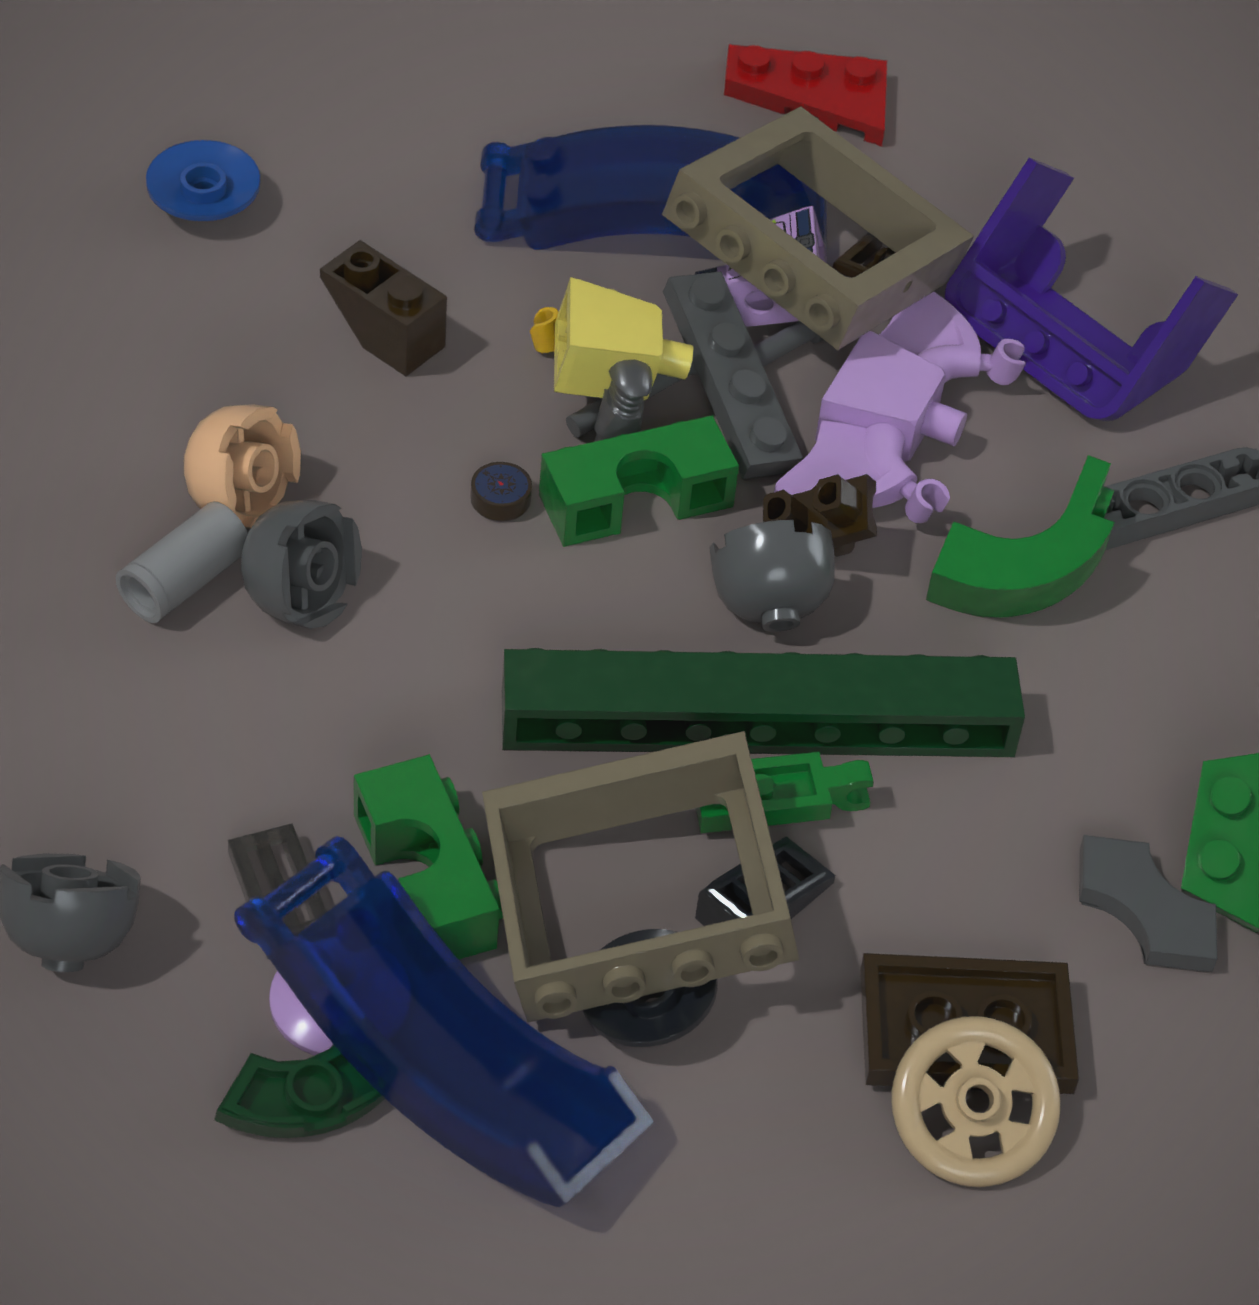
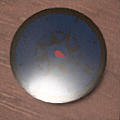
M492 462L480 467L474 473L471 480L470 499L473 508L480 515L491 520L507 521L520 517L530 507L532 481L529 474L520 466L509 462Z

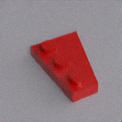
M729 44L724 86L725 96L783 115L802 107L813 116L819 117L818 120L836 132L840 125L865 132L864 141L882 147L885 132L886 60L870 59L863 56L848 57L819 54L813 51L771 49L757 45L742 46Z

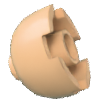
M255 404L225 406L212 412L199 422L188 441L184 454V476L188 492L200 509L210 502L222 503L239 517L245 528L251 529L261 514L277 505L284 497L288 482L298 483L301 449L297 431L293 424L282 423L276 413L278 409Z

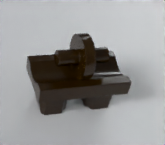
M837 474L819 479L818 483L811 490L794 495L789 494L786 490L766 494L763 499V522L794 520L795 532L813 534L811 522L822 524L832 533L834 556L839 557L852 553L855 542L877 536V526L872 506L873 497L876 493V481L868 474L844 480Z

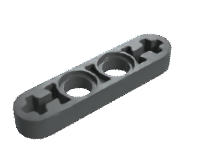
M1248 447L1236 448L1105 486L1115 490L1105 519L1115 522L1106 550L1259 505V450ZM1185 485L1199 486L1204 488L1210 494V497L1203 499L1190 497L1182 491L1181 487ZM1134 500L1148 501L1154 504L1159 511L1153 514L1140 513L1134 510L1129 503Z

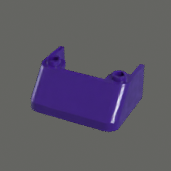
M1029 157L949 279L945 289V300L954 306L973 327L975 333L992 347L996 348L1001 340L1007 338L1022 343L1025 350L1019 360L1026 362L1023 370L1080 413L1101 421L1116 420L1178 378L1189 368L1238 294L1228 287L1195 276L1167 319L1147 327L1133 347H1131L1052 289V286L1063 271L1066 252L1061 240L1043 225L1074 178L1064 171Z

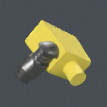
M570 277L560 310L558 311L553 307L540 309L535 314L534 325L530 329V335L537 352L549 353L554 351V392L602 398L594 427L597 433L595 441L613 438L621 434L640 432L644 400L648 399L656 375L661 374L685 380L692 364L693 345L663 339L662 310L657 305L577 278Z

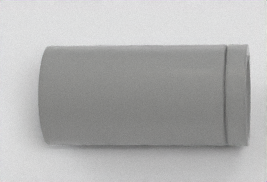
M215 501L208 503L117 572L116 585L120 595L135 614L147 622L157 623L241 558L242 548L248 534L244 524L224 504Z

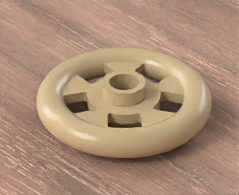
M976 1016L959 1017L930 1028L919 1036L907 1049L898 1065L893 1081L892 1111L895 1125L904 1145L911 1155L928 1171L958 1185L989 1187L1009 1182L1023 1175L1046 1153L1052 1143L1059 1123L1060 1092L1057 1078L1048 1058L1040 1047L1025 1033L1005 1022L992 1018ZM984 1046L995 1048L1012 1059L1004 1077L990 1067L978 1065V1059ZM947 1052L960 1064L961 1069L954 1072L947 1079L944 1086L940 1087L927 1074V1071L941 1055ZM970 1088H981L987 1093L990 1104L986 1112L976 1113L968 1107L966 1093ZM1012 1091L1032 1094V1113L1029 1124L1011 1122L1008 1119L1012 1110ZM936 1104L941 1105L946 1121L954 1129L952 1133L939 1140H936L929 1132L921 1113ZM996 1132L999 1136L1002 1153L987 1158H973L969 1137H984Z

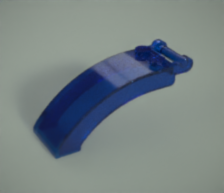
M628 125L589 129L556 137H543L534 142L513 147L501 142L489 143L481 152L480 167L485 176L482 208L475 215V234L486 242H499L524 236L527 245L535 250L616 235L666 234L690 237L662 215L679 170L741 137L678 126ZM777 164L730 189L768 219L813 206L827 255V200L782 166ZM519 174L517 208L505 211L507 177Z
M338 836L332 837L318 847L313 861L265 897H251L235 910L234 920L241 934L249 941L259 944L309 1015L350 1064L388 1102L422 1131L465 1162L502 1184L539 1202L554 1207H561L567 1204L654 1123L616 1068L613 1066L604 1068L595 1065L566 1050L538 1032L498 1000L472 975L441 940L395 876L388 871H381L374 876L356 849L346 839ZM331 881L339 883L347 896L294 936L282 918Z

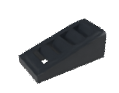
M786 836L772 845L781 881L790 888L784 893L792 919L834 884L836 875ZM786 861L804 875L806 879L799 880L781 864ZM741 864L719 876L699 892L695 919L702 925L707 926L753 915L752 912L748 913L736 903L741 899L751 907Z

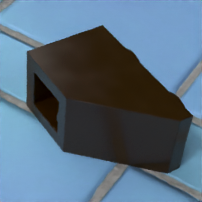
M359 240L320 268L322 282L363 349L405 377L445 348L447 296L368 244Z

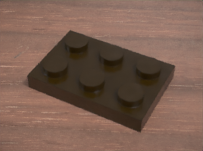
M863 954L860 972L865 1085L893 1086L896 1070L902 1057L919 1036L947 1020L976 1016L1005 1022L1025 1033L1040 1047L1048 1058L1057 1078L1060 1094L1075 1093L1079 1074L1068 963ZM984 1046L978 1059V1065L990 1067L1003 1077L1006 1075L1012 1062L1008 1055L989 1046ZM946 1052L930 1066L927 1074L940 1087H943L947 1079L954 1072L961 1069V1067ZM973 1087V1088H970L969 1090H983V1089L977 1088V1087Z

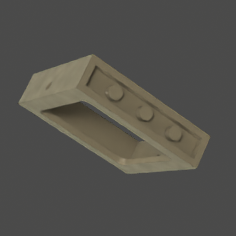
M802 107L681 168L662 213L668 220L837 350L947 284L974 238L973 234ZM779 164L888 246L895 254L856 277L843 276L730 189Z
M744 731L482 792L513 979L527 1023L546 1018H562L572 1012L610 1003H627L641 996L675 988L696 987L710 980L749 971H766L779 964L799 960L791 917ZM711 804H722L728 809L753 915L565 959L551 960L533 860V851L538 845Z

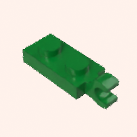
M820 752L751 759L768 826L828 820L831 818L832 804L844 811H859L870 807L871 802L867 788L873 787L874 781L868 761L854 760L841 765L823 767ZM711 804L695 808L701 833L732 830L728 809L724 805Z

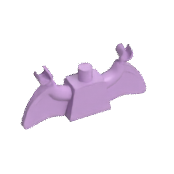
M935 292L930 293L893 316L887 328L879 335L869 331L859 338L822 398L815 438L816 444L802 461L778 480L774 492L786 490L789 494L794 495L811 490L818 483L819 479L838 474L844 480L868 474L876 481L873 508L894 503L905 497L908 500L905 511L909 520L914 523L927 522L933 513V509L937 512L944 510L950 499L949 491L944 484L935 479H925L916 484L917 476L904 462L911 460L924 436L951 446H955L959 441L966 423L967 413L940 403L944 383L954 378L978 377L979 371H986L989 378L995 383L1009 385L1019 377L1026 365L1025 361L1019 360L1025 350L1024 345L1019 341L1007 338L998 343L992 355L981 353L977 334L965 317L943 297Z

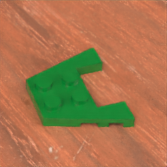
M1259 753L1203 761L1181 892L1199 901L1216 904L1217 913L1257 934L1259 932Z

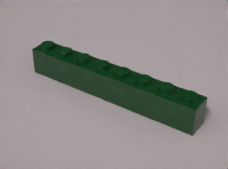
M504 649L502 750L656 752L744 731L750 754L820 752V755L1015 757L1025 720L1016 657H989L985 655L972 657L926 656L922 654L902 656L863 655L859 653L841 655L800 654L796 652L780 654L736 653L732 651L672 652L669 650Z

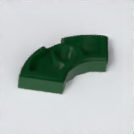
M348 1030L340 1036L330 1049L305 1060L276 1061L251 1053L218 1107L214 1121L245 1133L265 1137L298 1138L324 1134L342 1128L372 1111L397 1086L405 1074L409 1062Z

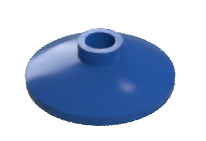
M194 140L174 145L157 155L147 169L146 187L151 200L166 213L191 221H214L228 218L243 211L255 200L260 189V172L255 161L246 152L233 145L212 140Z

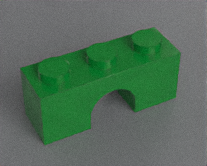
M713 415L542 453L539 497L563 547L621 534L624 495L633 492H648L660 496L670 505L677 520L734 507L739 465Z
M430 754L354 775V817L375 866L399 859L416 860L428 866L427 869L421 872L398 878L397 918L420 971L497 949L499 920L503 919L498 883L495 879L487 881L480 867L483 864V856L478 837L473 828L463 829L457 816L460 813V807L454 784L449 777L440 778Z

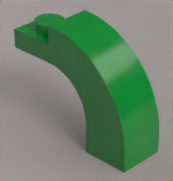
M1088 455L1065 512L1055 524L1039 534L1025 538H1002L953 521L932 571L926 600L964 614L998 618L1014 617L1040 611L1070 596L1084 584L1100 563L1115 523L1105 519L1115 492L1114 489L1104 486L1111 463Z

